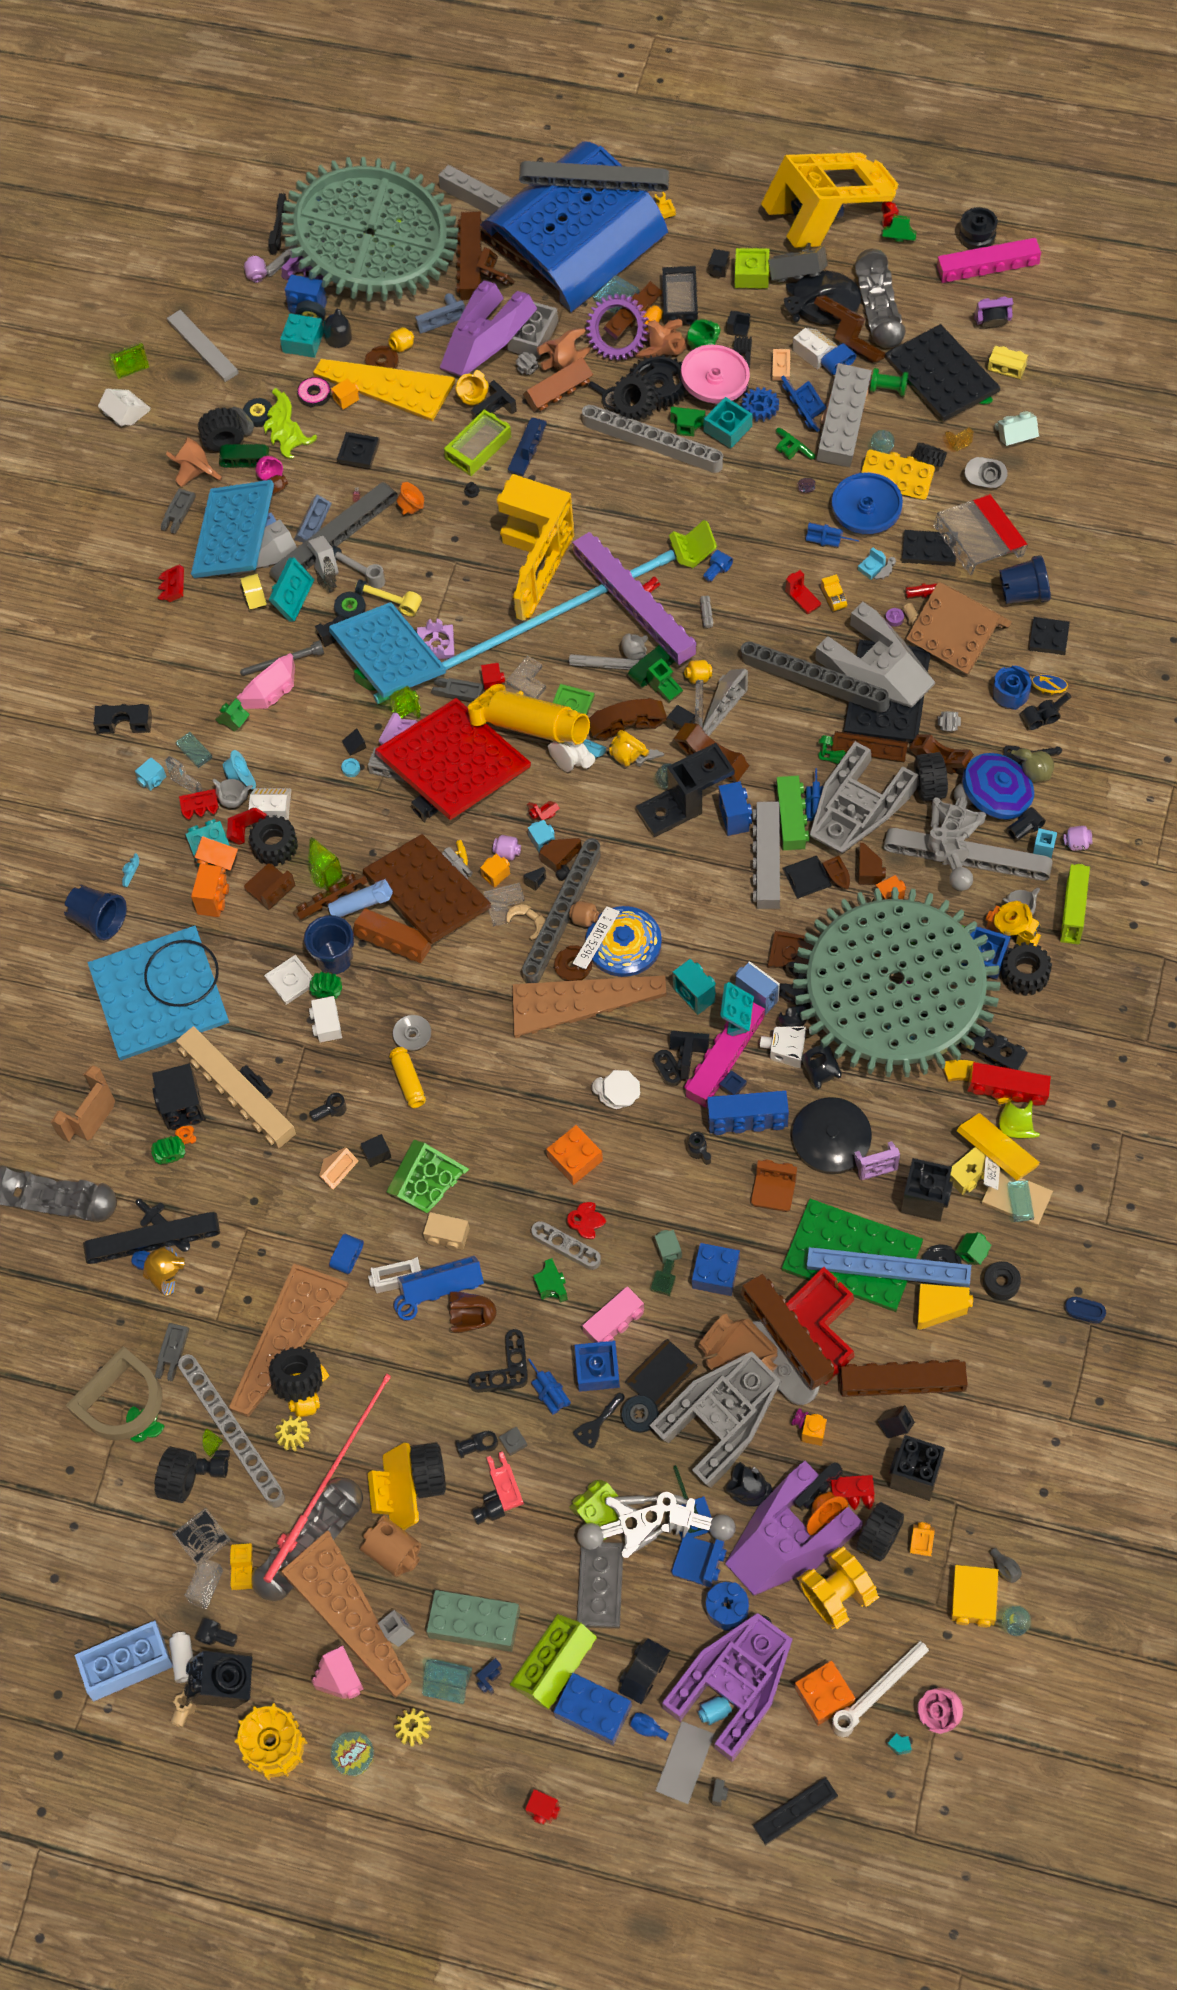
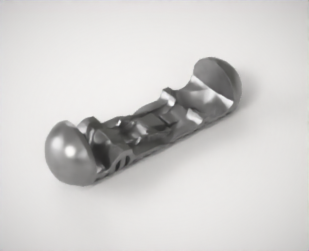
M875 248L864 250L856 259L855 269L872 338L876 345L883 348H892L902 342L906 331L905 326L901 322V314H899L897 305L894 302L891 271L888 270V259L881 250Z
M0 1165V1205L81 1218L94 1222L106 1220L115 1210V1193L105 1183H100L97 1186L86 1180H79V1182L55 1181L47 1177L35 1176L28 1171L23 1173L14 1172L6 1166ZM16 1188L22 1189L20 1197L14 1196Z
M338 1477L328 1482L327 1490L321 1493L307 1517L306 1524L295 1540L297 1541L295 1548L291 1553L288 1552L271 1583L265 1582L263 1578L279 1553V1547L274 1548L270 1552L267 1561L262 1566L254 1568L252 1572V1586L261 1598L269 1601L284 1599L293 1589V1586L278 1573L279 1570L289 1565L327 1530L331 1533L334 1540L361 1509L363 1494L356 1482L344 1477Z

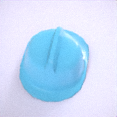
M233 750L230 758L223 763L227 779L239 780L246 786L252 785L251 789H255L256 782L248 769L245 759L237 750Z

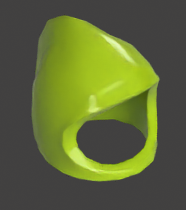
M1032 1100L1022 1109L1017 1108L1010 1101L1007 1102L999 1119V1127L1005 1135L1014 1138L1039 1137L1040 1133L1035 1132L1033 1129Z

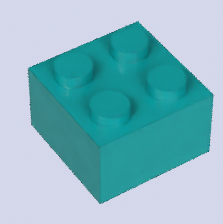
M289 314L280 338L283 353L315 358L324 334L322 319Z
M724 397L704 418V432L731 449L752 427L753 414L727 397Z
M690 958L673 971V989L697 1015L715 1003L716 983L711 976H707L703 972V968L699 963H694Z

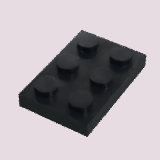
M904 530L902 563L955 566L958 533Z

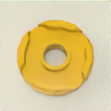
M1012 901L1002 905L999 908L1000 911L994 916V924L998 931L1009 936L1023 932L1032 921L1030 908L1027 904L1020 901ZM1012 916H1017L1014 920H1009Z

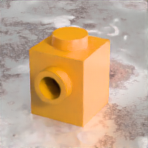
M348 378L331 388L333 400L342 410L359 400V388Z
M495 854L493 857L486 859L480 867L481 877L495 888L510 875V863L506 858H501L498 854Z
M819 1414L806 1415L802 1442L822 1446L827 1419Z

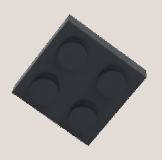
M346 432L337 456V463L371 469L380 443L379 437Z
M1034 617L1029 651L1065 655L1070 621Z

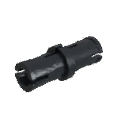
M248 1065L240 1069L239 1072L266 1099L273 1094V1090L263 1082V1078L260 1075H256Z

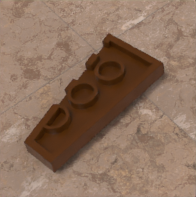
M353 872L343 877L344 880L342 882H335L328 886V890L324 893L319 892L313 895L312 900L308 903L302 902L297 905L293 914L297 919L301 920L323 907L322 903H332L337 900L340 893L348 894L354 891L355 885L359 883L364 885L368 883V880L364 875L353 874Z
M775 930L768 968L786 967L788 962L808 965L809 959L797 956L798 948L812 951L814 945L804 941V935ZM836 949L830 950L833 953L837 952Z

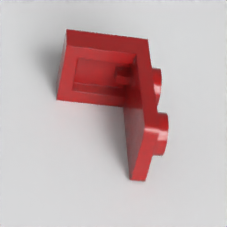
M801 570L790 574L786 578V592L807 614L821 606V602L804 585V573Z
M251 808L228 818L227 838L238 845L245 843V827L258 822L260 818L265 819L267 814L258 808Z

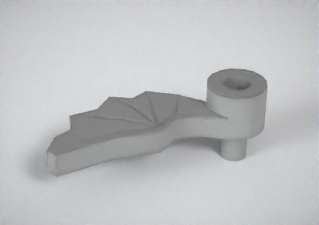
M890 557L887 566L883 567L874 579L883 580L885 577H889V574L892 573V566L896 564V559Z
M650 749L649 755L647 757L640 755L636 759L635 765L642 766L645 760L663 757L664 753L659 752L657 749Z

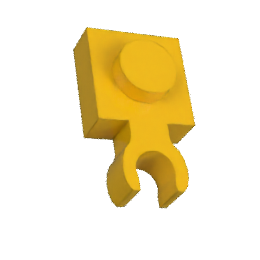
M662 192L661 198L655 194V202L663 218L675 216L676 210L671 199L666 200L664 192Z

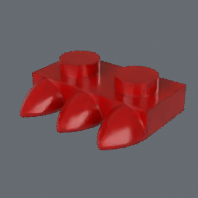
M179 564L165 570L158 577L160 580H165L158 587L160 590H165L158 596L159 600L172 602L183 597L184 567Z
M215 789L179 796L182 814L188 820H190L193 813L202 817L206 810L215 814L219 808Z
M873 1475L840 1477L838 1480L831 1481L832 1493L835 1496L845 1498L853 1510L858 1508L860 1499H862L866 1508L870 1509L872 1507L875 1497Z

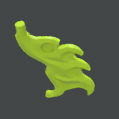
M275 388L272 394L277 397L278 401L268 411L267 417L270 419L264 424V432L267 433V430L271 429L272 444L274 445L275 440H278L281 445L282 455L288 459H294V456L290 454L291 450L302 444H312L317 440V435H313L310 438L303 435L298 424L291 421L292 406L289 398L284 392H280Z

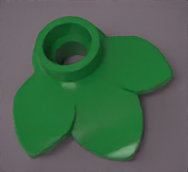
M132 1406L127 1413L126 1423L137 1418L144 1408L140 1411L135 1406ZM156 1417L148 1428L130 1439L133 1442L140 1443L147 1438H155L161 1434L165 1426L160 1422H156Z

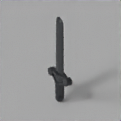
M137 1198L135 1200L136 1205L145 1213L140 1221L142 1227H147L150 1222L153 1225L168 1222L160 1214L165 1209L163 1203H158V1205L150 1208L142 1199ZM189 1242L175 1245L183 1252L190 1249Z

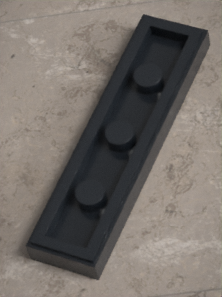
M825 1777L753 1825V1828L766 1846L838 1798V1794Z

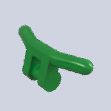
M780 427L776 429V433L784 438L778 443L776 450L780 453L783 452L789 460L794 457L798 450L811 460L815 458V454L790 433Z

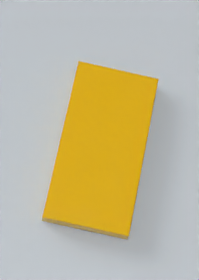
M980 1113L960 1125L957 1129L960 1135L1016 1181L1033 1171L1040 1163Z

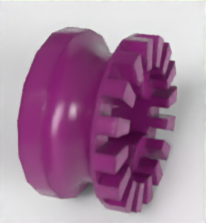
M799 1408L794 1416L796 1418L793 1419L792 1425H798L799 1429H802L805 1424L806 1415H809V1412L804 1413Z

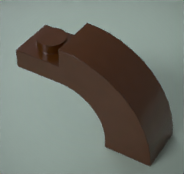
M917 734L909 747L915 755L940 752L945 761L946 771L949 773H955L958 768H966L974 755L970 749H951L936 741L931 734Z

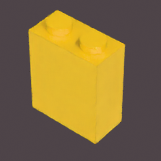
M955 1565L951 1621H956L958 1625L976 1623L979 1627L985 1628L995 1624L998 1569Z

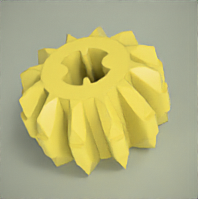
M290 1415L287 1422L282 1418L283 1425H277L278 1432L275 1433V1437L279 1439V1446L284 1445L285 1450L292 1447L293 1451L297 1450L298 1445L304 1448L303 1441L309 1442L307 1435L311 1433L310 1429L307 1428V1422L302 1421L299 1416L294 1420L293 1416Z
M412 1708L410 1715L404 1710L403 1714L405 1717H397V1721L401 1724L394 1725L395 1730H398L396 1737L402 1738L401 1742L404 1745L409 1741L410 1746L414 1747L416 1740L419 1745H422L421 1737L429 1738V1735L425 1732L431 1730V1726L427 1724L430 1721L429 1717H424L422 1710L416 1715L415 1708ZM413 1723H415L416 1728H414V1731L411 1732L409 1728L412 1727Z

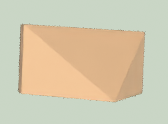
M344 1147L323 1159L319 1176L334 1190L357 1164L358 1159Z

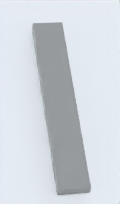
M181 310L167 318L168 323L224 382L239 374L236 367Z

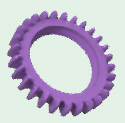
M615 294L613 299L612 295H608V301L604 297L601 298L603 304L596 302L598 308H591L594 314L588 313V316L592 319L586 320L590 326L585 329L591 331L586 336L592 337L589 344L595 343L592 347L593 350L599 348L597 354L601 355L604 352L603 357L607 358L609 356L610 360H614L616 357V360L619 361L621 356L626 360L627 354L633 357V351L639 353L637 346L644 347L641 341H647L644 335L649 334V332L645 331L648 325L644 322L648 321L649 318L643 317L647 312L640 311L643 306H636L638 301H632L630 296L626 299V295L622 294L619 298V294ZM613 307L629 309L635 315L638 323L635 339L631 344L623 348L608 346L599 334V322L602 315Z

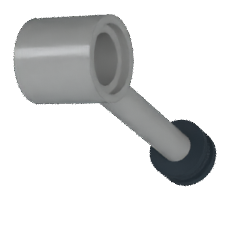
M332 546L336 561L340 560L365 574L369 586L380 589L385 585V576L380 565L372 564L365 567L342 554V550L337 546Z

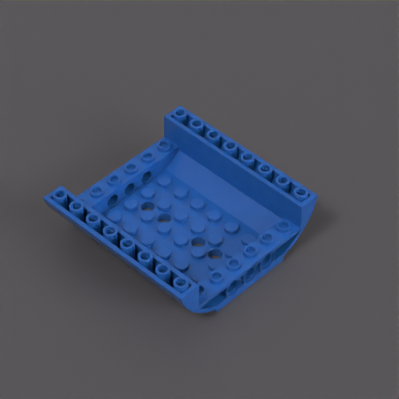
M587 141L580 142L556 162L622 166L602 146ZM528 184L480 224L491 236L498 231L560 291V303L570 312H573L668 233L665 220L647 191L620 189L596 191L595 188ZM583 197H590L591 200L588 202L584 201ZM562 216L566 217L567 220L561 222L558 220V218ZM553 227L555 230L548 232L546 228Z

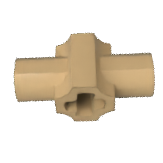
M184 1690L181 1695H176L173 1703L176 1705V1709L170 1721L171 1724L181 1728L184 1727L188 1715L194 1713L197 1707L195 1704L190 1703L188 1706H184V1708L181 1706L182 1702L186 1703L187 1698L184 1695Z

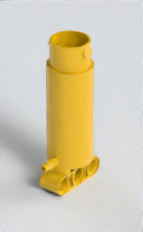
M502 684L491 686L468 705L470 723L473 726H480L489 722L502 728L563 743L566 741L574 745L583 743L590 729L589 717L586 714L572 710L567 706L524 696L522 691L516 693L506 691V687Z

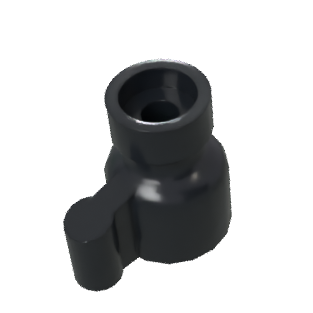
M693 1132L687 1144L688 1154L694 1159L702 1158L704 1164L709 1165L711 1163V1154L707 1152L705 1136L701 1132Z
M216 1450L214 1456L209 1461L205 1458H197L196 1474L205 1475L209 1473L213 1478H226L230 1450Z
M496 1490L483 1495L484 1506L482 1508L476 1507L471 1509L477 1525L484 1523L486 1519L494 1521L506 1516Z

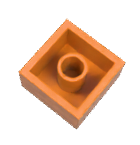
M202 836L194 858L197 859L196 863L208 865L210 863L220 866L225 873L226 870H231L238 849Z
M200 864L191 895L198 915L220 917L221 911L225 908V894L227 895L229 892L226 874H224L220 866Z
M577 1125L546 1149L547 1158L573 1185L603 1161L602 1151Z
M830 1661L795 1683L796 1692L817 1726L834 1717L838 1711L844 1710L855 1703V1696L833 1661Z

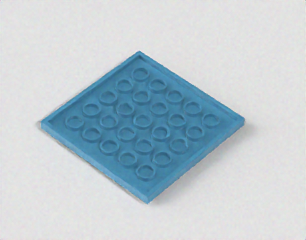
M196 926L87 962L120 1061L176 1042L178 1038L193 1026L201 1033L230 1023L216 984L205 998L195 1004L183 1007L168 1006L160 1003L153 998L146 988L144 972L152 954L163 945L177 940H192L201 943ZM176 943L162 949L152 959L147 971V981L151 991L159 999L173 1004L189 1003L200 998L210 989L214 982L204 948L193 943Z

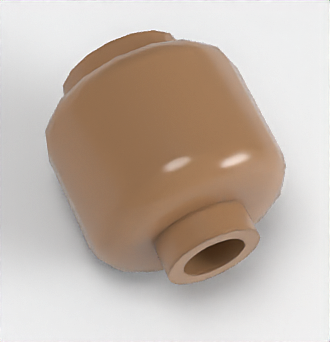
M578 901L571 906L569 917L576 925L590 927L593 922H597L599 912L593 903Z

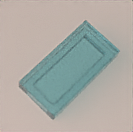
M191 732L176 741L179 749L198 768L213 758L212 754Z
M1028 1180L1008 1182L1007 1186L1013 1221L1034 1220Z

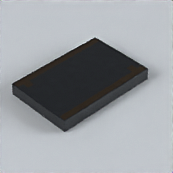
M666 1339L625 1381V1384L636 1394L652 1399L657 1407H659L697 1368V1364L671 1341Z

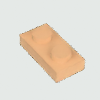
M773 349V381H783L781 378L783 375L790 381V349Z

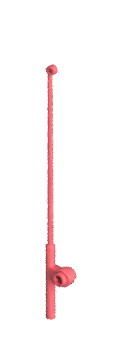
M389 1374L384 1376L382 1384L304 1514L299 1517L289 1534L282 1533L276 1544L279 1545L280 1551L263 1578L265 1582L271 1583L288 1552L291 1553L297 1544L295 1540L306 1524L308 1515L384 1386L391 1378Z

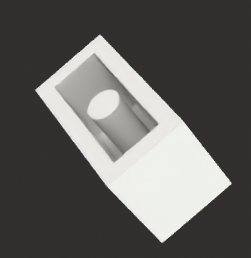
M334 996L312 1000V1008H309L311 1020L315 1019V1025H312L314 1036H318L320 1043L342 1038Z

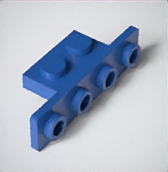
M783 375L781 377L784 381L782 386L787 392L790 391L792 394L789 397L793 403L799 405L797 410L802 417L805 416L807 418L806 424L810 429L814 428L817 432L820 431L813 418L827 407L812 383L808 381L795 390L790 381Z

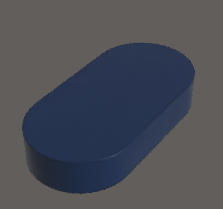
M1071 1297L1065 1304V1312L1068 1316L1075 1319L1098 1324L1106 1316L1105 1307L1095 1301Z

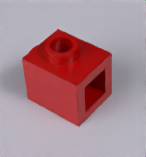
M499 662L481 665L485 691L493 685L505 683L504 672H500Z
M534 1789L525 1811L526 1814L533 1817V1821L544 1825L545 1822L551 1824L553 1819L556 1820L558 1818L561 1807H559L558 1799Z

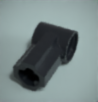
M1030 807L1022 814L1020 819L1008 826L1006 831L1013 841H1018L1031 831H1038L1039 828L1043 827L1046 820L1034 807Z

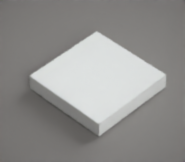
M296 955L264 975L267 982L285 1005L310 990V980L313 977Z

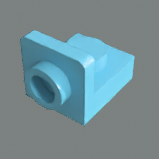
M871 548L870 555L858 565V571L872 580L885 567V555L881 551Z

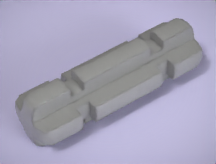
M702 596L700 602L704 628H712L713 618L710 597Z

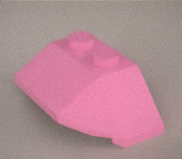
M289 653L277 659L244 688L243 692L237 696L243 709L268 708L275 704L284 694L290 692L292 687H294L295 663L293 655Z

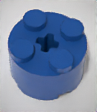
M1016 665L1009 668H1001L995 676L993 699L1001 706L1016 710L1024 705L1029 698L1032 684L1028 671Z
M722 1582L715 1585L708 1592L706 1598V1613L709 1621L714 1626L725 1631L733 1630L744 1623L749 1612V1600L745 1590L735 1582ZM728 1603L731 1605V1609H727L724 1604Z

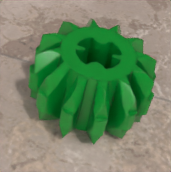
M320 972V974L315 973L311 978L309 987L311 994L316 996V998L334 996L337 999L342 991L341 978L336 976V974Z
M178 1136L164 1137L154 1142L151 1147L152 1157L158 1164L164 1163L166 1165L183 1158L186 1153L184 1142Z

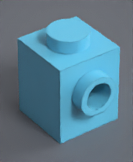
M151 757L135 770L138 784L143 788H148L150 791L154 787L159 786L162 780L166 778L164 768Z
M545 820L534 822L528 827V836L538 853H540L541 848L545 844L555 840L554 830L551 825L546 824Z
M1039 828L1033 854L1052 858L1057 832Z

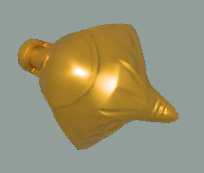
M164 1246L156 1249L145 1260L143 1277L150 1279L152 1284L163 1295H170L175 1292L176 1280L174 1278L170 1281L166 1280L173 1277L179 1269L184 1268V1257H178L171 1247Z

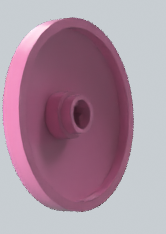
M705 345L692 350L683 360L681 367V380L687 391L694 397L710 403H720L724 397L731 401L738 398L746 390L750 377L749 367L745 359L736 351L720 345Z

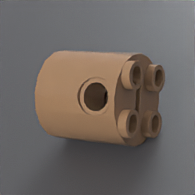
M383 1515L377 1522V1526L374 1529L370 1527L364 1534L366 1541L360 1547V1551L396 1578L405 1572H411L419 1563L420 1558L417 1555L420 1551L421 1543Z

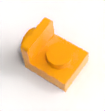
M918 1522V1525L913 1524L910 1553L931 1556L935 1532L934 1527H930L931 1524L926 1522Z

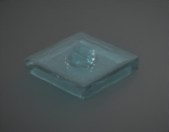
M615 275L593 296L595 302L603 304L601 298L604 297L608 301V295H612L614 299L615 294H619V298L623 294L626 295L627 299L628 296L632 297L635 293L638 295L640 291L639 288ZM613 307L609 310L617 313L622 307Z

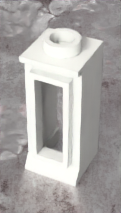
M418 1257L391 1265L371 1268L372 1275L368 1276L370 1286L375 1287L376 1293L400 1288L397 1278L400 1276L380 1280V1276L410 1269L412 1273L421 1271Z

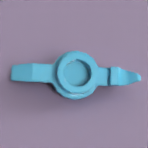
M136 853L130 859L131 863H126L122 869L125 874L122 879L124 887H128L139 865V856Z

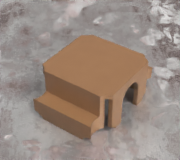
M94 1065L90 1066L83 1074L90 1085L91 1092L74 1114L78 1119L59 1110L51 1121L56 1133L67 1142H70L74 1134L87 1141L92 1139L114 1108L115 1099L100 1068Z
M727 1313L723 1314L714 1323L698 1346L704 1351L706 1357L717 1353V1356L706 1360L707 1366L711 1370L722 1367L751 1351L772 1372L778 1366L773 1363L778 1356L777 1347L749 1319L732 1321Z

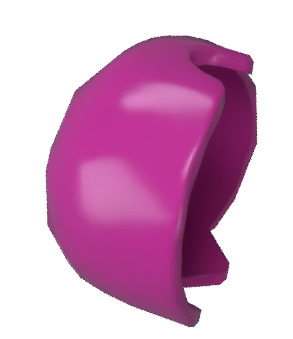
M267 455L260 458L256 464L255 471L257 477L262 481H266L274 475L282 476L283 465L275 457Z

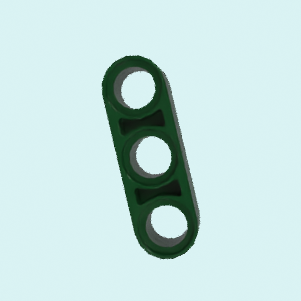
M264 444L222 445L220 447L219 465L224 468H256L260 458L269 456V447Z
M658 645L629 670L628 677L643 688L649 684L646 676L649 667L661 658L668 666H671L675 661Z

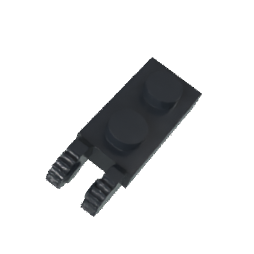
M832 1462L795 1500L796 1505L802 1511L805 1508L809 1509L812 1507L814 1498L819 1493H825L830 1487L829 1483L832 1480L840 1478V1475L843 1474L841 1465L838 1462Z

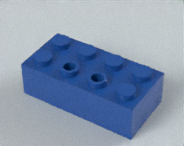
M787 1091L707 1097L709 1133L722 1135L726 1132L743 1133L746 1130L760 1132L770 1128L782 1130L788 1127Z

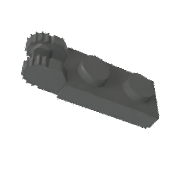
M178 489L164 514L165 517L161 523V530L166 531L170 525V520H172L173 524L170 532L174 534L177 532L180 523H182L196 497L195 493Z
M435 678L434 683L439 687H433L431 690L433 695L439 697L445 696L473 702L483 693L484 685L452 678Z
M172 1323L168 1324L158 1357V1365L155 1372L156 1378L160 1379L162 1377L165 1364L170 1365L167 1379L168 1381L174 1380L178 1362L182 1356L190 1330L189 1327Z

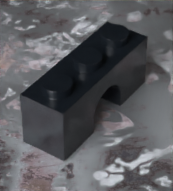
M145 704L95 706L93 725L96 733L115 734L117 724L122 721L129 722L133 733H151L152 712L150 706Z

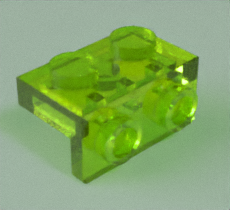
M408 685L389 696L392 713H397L400 718L405 717L413 712L417 719L421 717V706L418 703L419 696Z

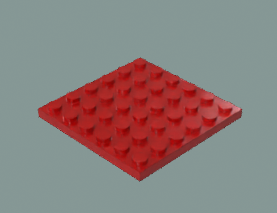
M457 698L375 749V754L449 820H452L531 767V762L486 723L480 726L471 725L468 707Z

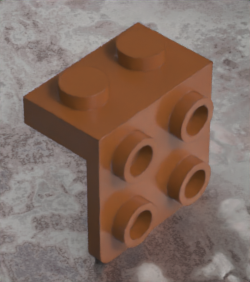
M767 1159L763 1161L758 1160L751 1204L773 1210L790 1211L797 1178V1167L790 1163L778 1164Z

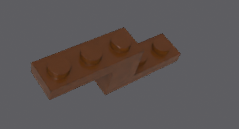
M650 281L638 295L635 293L632 296V301L637 300L636 306H643L640 311H646L662 295L663 291ZM622 307L603 329L617 340L629 326L632 327L637 322V319L629 309Z
M825 295L816 297L814 304L818 305L820 310L830 312L834 318L841 320L834 337L839 340L840 344L853 348L855 353L867 356L869 361L876 362L884 359L885 352L858 337L866 318Z

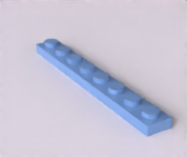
M809 1247L807 1269L820 1271L825 1267L829 1272L970 1286L971 1265Z

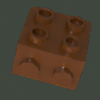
M484 247L478 256L477 267L481 269L480 272L490 279L495 277L505 285H509V283L514 284L515 281L510 276L494 270L498 256L491 249Z
M267 864L244 885V888L270 910L296 885L293 875L288 870L283 874L272 864Z

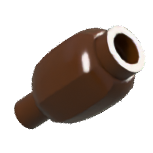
M274 475L267 479L272 480L274 483L272 495L281 492L288 485L284 475Z

